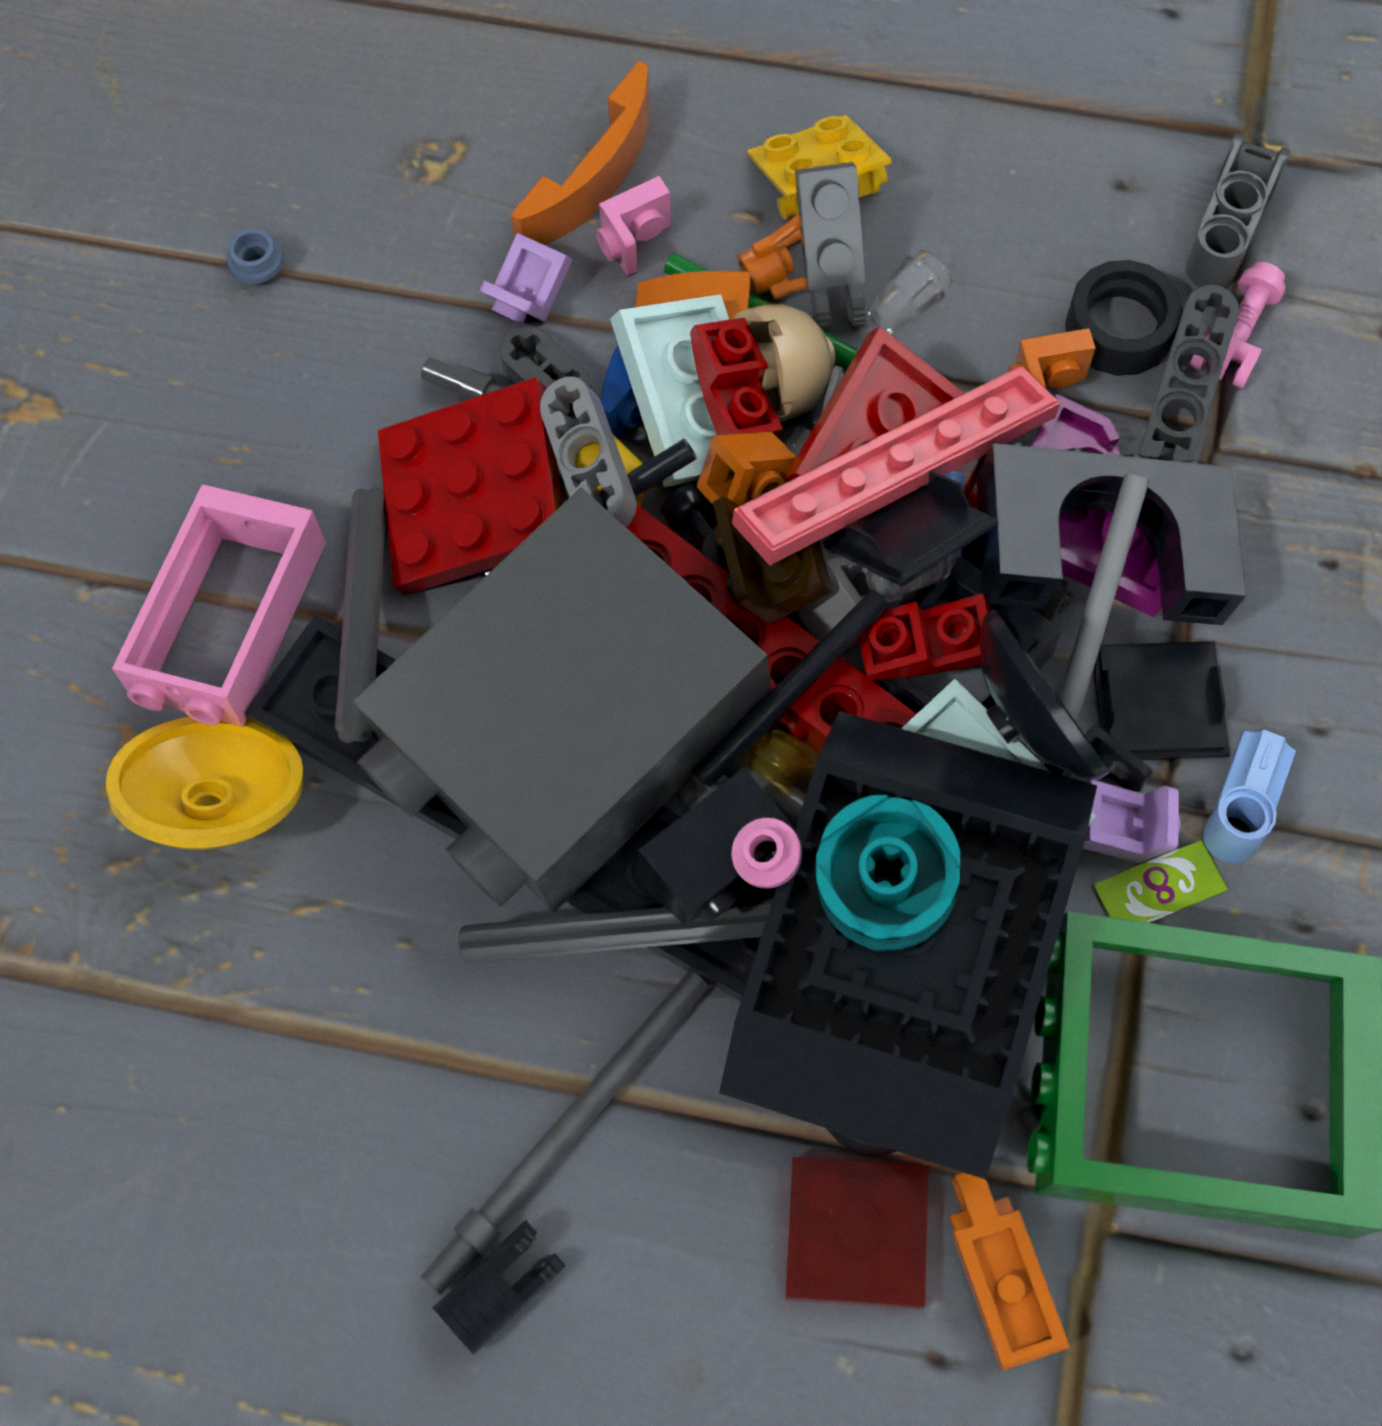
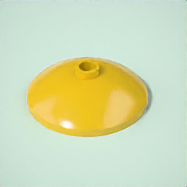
M191 717L179 718L159 724L142 732L126 743L113 758L106 775V790L110 808L115 817L127 829L155 843L189 850L223 848L255 838L279 823L289 814L299 800L303 788V766L295 746L289 740L248 719L243 727L222 721L217 726L200 723Z

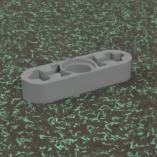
M572 376L560 378L553 382L544 392L540 402V412L569 498L582 487L603 506L599 492L593 487L600 485L611 495L607 500V511L627 527L636 513V498L599 397L581 379ZM573 400H576L573 403L576 419L582 423L577 426L566 417L570 412L568 404ZM599 443L600 452L597 459L585 468H576V457L579 451L587 444Z

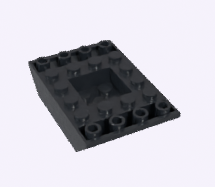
M839 711L818 756L796 825L795 833L802 847L801 863L797 872L789 881L777 886L735 1018L719 1094L986 1180L1021 1068L1085 842L1098 785ZM888 795V797L903 798L911 801L913 799L926 804L947 822L958 842L961 878L955 904L944 924L920 947L886 951L868 949L843 935L832 924L822 907L815 874L816 854L826 826L832 818L849 804L864 797ZM883 861L875 863V879L873 881L878 884L886 880L892 887L900 884V872L903 866L898 864L893 868H888Z

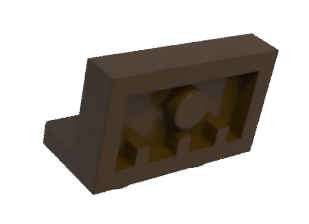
M725 495L713 501L718 523L714 527V535L720 549L726 556L730 573L726 577V586L731 598L739 608L748 609L768 624H771L833 592L819 540L769 566L732 524L734 509L739 506Z

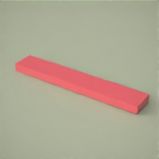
M1019 366L735 508L732 524L770 566L844 528L845 525L851 524L929 484L930 471L944 476L987 454L993 443L1006 444L1056 418L1060 402L1022 366Z

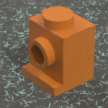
M772 432L716 435L712 437L697 488L712 504L713 501L725 495L735 504L741 506L789 482L785 476L794 463L796 456ZM730 468L735 472V474H728Z

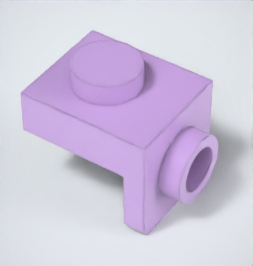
M517 233L495 284L493 285L484 280L479 291L496 299L491 310L523 324L528 314L545 322L573 259Z
M1092 779L1087 781V783L1098 786L1092 808L1096 818L1088 827L1083 849L1134 863H1141L1177 848L1178 835L1181 828L1178 789L1165 785L1142 794Z

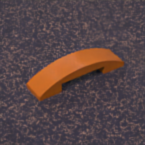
M638 61L607 98L610 128L561 186L551 179L542 176L511 213L514 238L519 233L543 245H548L571 232L590 218L599 209V203L608 200L618 189L635 163L647 132L650 115L648 65Z

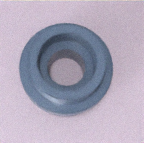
M249 228L240 231L231 239L226 254V261L231 274L236 279L248 284H259L272 279L279 273L284 263V254L276 238L264 230ZM261 257V258L258 259V260L251 261V260L254 259V258Z

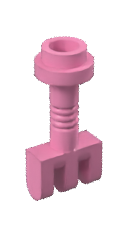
M1256 262L1252 268L1246 269L1242 273L1238 281V288L1244 294V297L1239 304L1238 319L1219 379L1223 378L1230 362H1235L1241 366L1234 374L1232 385L1241 389L1244 388L1262 349L1246 343L1265 305L1278 304L1285 293V275L1281 269L1273 264ZM1207 327L1203 337L1209 338L1211 327ZM1193 355L1189 366L1200 370L1205 365L1206 360L1199 355Z

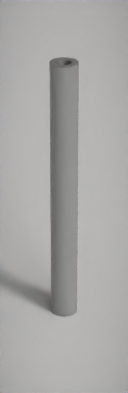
M1125 473L1059 694V699L1074 720L1079 719L1150 479L1131 473Z

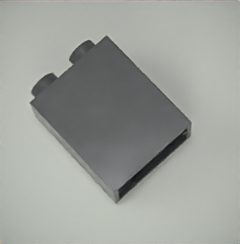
M580 487L352 701L380 739L357 763L410 818L436 795L468 827L445 851L498 906L502 907L526 884L555 913L694 776L692 770L771 691L768 655Z

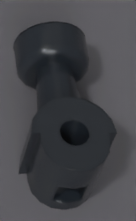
M690 482L679 487L663 502L660 509L661 514L672 528L677 530L688 528L702 553L729 573L726 556L720 549L714 535V527L718 524L707 513L711 502L697 488V482Z

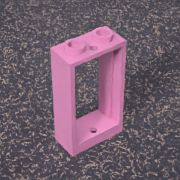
M204 484L201 485L112 667V670L126 689L127 697L132 702L153 711H161L164 706L184 711L192 719L206 725L217 726L222 721L241 727L244 726L247 720L245 711L261 689L326 545L313 510ZM223 539L281 553L283 556L222 688L159 671Z

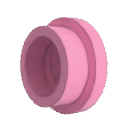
M761 818L748 823L739 831L732 845V862L737 873L746 882L759 888H774L789 881L797 872L802 859V847L796 833L789 825L774 818ZM761 842H775L777 851L771 860L767 862L755 861L754 852Z

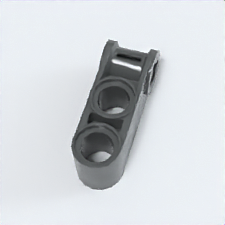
M1236 133L1219 174L1218 184L1199 226L1187 260L1186 271L1188 277L1195 285L1199 287L1219 285L1226 288L1232 284L1237 276L1268 199L1271 200L1290 150L1282 148L1279 152H1275L1245 142V135Z

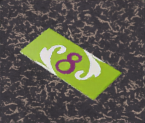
M1202 839L1093 884L1109 917L1145 923L1153 922L1228 891Z

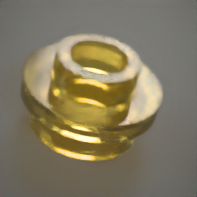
M773 730L770 735L764 734L751 747L754 752L750 759L752 768L765 778L782 785H794L798 777L807 775L812 766L810 758L804 753L806 750L805 744L795 736L784 731Z

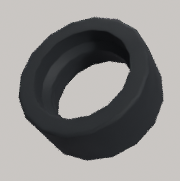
M1133 260L1107 261L1090 269L1076 284L1065 322L1066 332L1090 328L1095 345L1090 366L1095 370L1116 376L1140 374L1157 366L1170 351L1182 315L1179 292L1166 275L1151 265ZM1104 298H1128L1148 308L1157 320V326L1152 334L1143 338L1122 339L1110 336L1095 325L1089 316L1090 307L1093 303Z

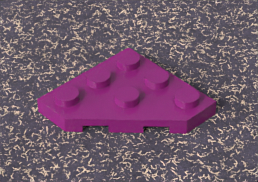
M1059 394L1055 395V398L1060 402L1056 418L1040 426L1031 447L1058 450L1080 448L1087 450L1089 453L1122 456L1117 447L1120 437L1110 418ZM1082 508L1059 516L1063 575L1090 588L1092 587L1113 516L1112 512L1096 508ZM1136 527L1114 599L1154 618L1162 608L1157 558L1148 539Z

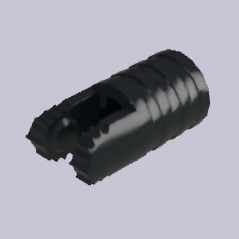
M527 1220L518 1226L432 1307L473 1355L566 1266L554 1253L536 1262L512 1287L500 1275L519 1256L524 1254L536 1239L537 1231Z

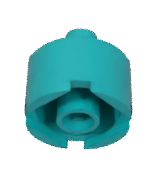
M872 795L854 801L832 818L826 826L817 850L815 874L822 907L829 920L843 935L873 951L899 950L923 942L944 924L955 904L961 878L960 849L953 831L934 809L913 799L911 801L903 798L888 797V795ZM883 861L888 868H893L898 864L903 866L900 872V884L892 887L886 880L876 884L873 881L875 879V863Z

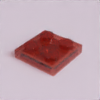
M793 1157L785 1300L923 1310L926 1298L929 1166Z

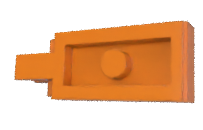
M965 1173L954 1175L955 1177L951 1179L961 1212L949 1216L953 1230L951 1236L1000 1372L1070 1348L1020 1211H1014L1008 1196L994 1201L986 1180Z

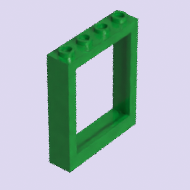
M1067 911L1062 919L1047 972L1046 996L1042 995L1040 997L1034 1019L1036 1036L1043 1037L1042 1063H1036L1031 1079L1032 1103L1040 1105L1038 1131L1031 1133L1027 1148L1028 1172L1036 1174L1035 1194L1349 1238H1359L1382 1231V957ZM1092 948L1330 983L1329 1194L1083 1159Z

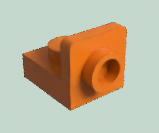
M1090 328L1020 340L1015 364L1008 366V372L1022 366L1045 389L1046 386L1064 388L1075 384L1079 380H1085L1095 351Z

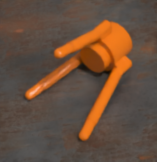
M799 214L771 235L752 244L751 248L736 256L741 272H751V291L754 295L759 296L769 290L773 299L777 301L792 292L808 289L805 285V277L791 280L787 278V274L795 271L792 257L787 248L801 240Z

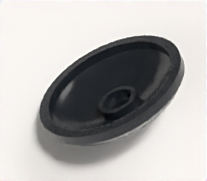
M996 609L987 613L983 617L980 629V667L986 686L996 705L987 710L986 714L1004 740L1009 744L1020 737L1028 748L1047 764L1082 778L1100 780L1110 773L1085 734Z

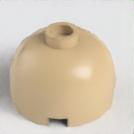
M784 304L764 305L738 312L734 319L745 318L768 364L767 369L759 380L780 423L809 413L821 401L827 391L832 368L835 364V351L831 340L824 335L823 330L808 313Z

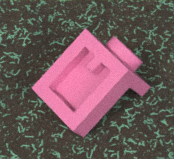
M660 176L599 203L601 228L596 230L599 246L607 260L611 262L616 259L627 276L638 271L636 242L639 240H650L660 234L663 229L671 226L670 191Z

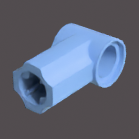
M1266 730L1259 732L1243 731L1214 810L1203 829V839L1206 848L1219 860L1232 864L1249 860L1255 855L1276 824V807L1296 752L1295 749L1286 743L1284 737ZM1227 818L1240 819L1246 823L1251 832L1246 833L1235 829Z

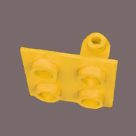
M847 115L825 117L816 122L814 127L791 135L779 134L772 136L763 145L747 150L749 158L783 194L782 197L777 198V206L784 220L791 217L794 218L799 214L795 170L853 162L857 168L859 198L879 192L880 185L887 183L888 176L884 166L892 163L891 158Z

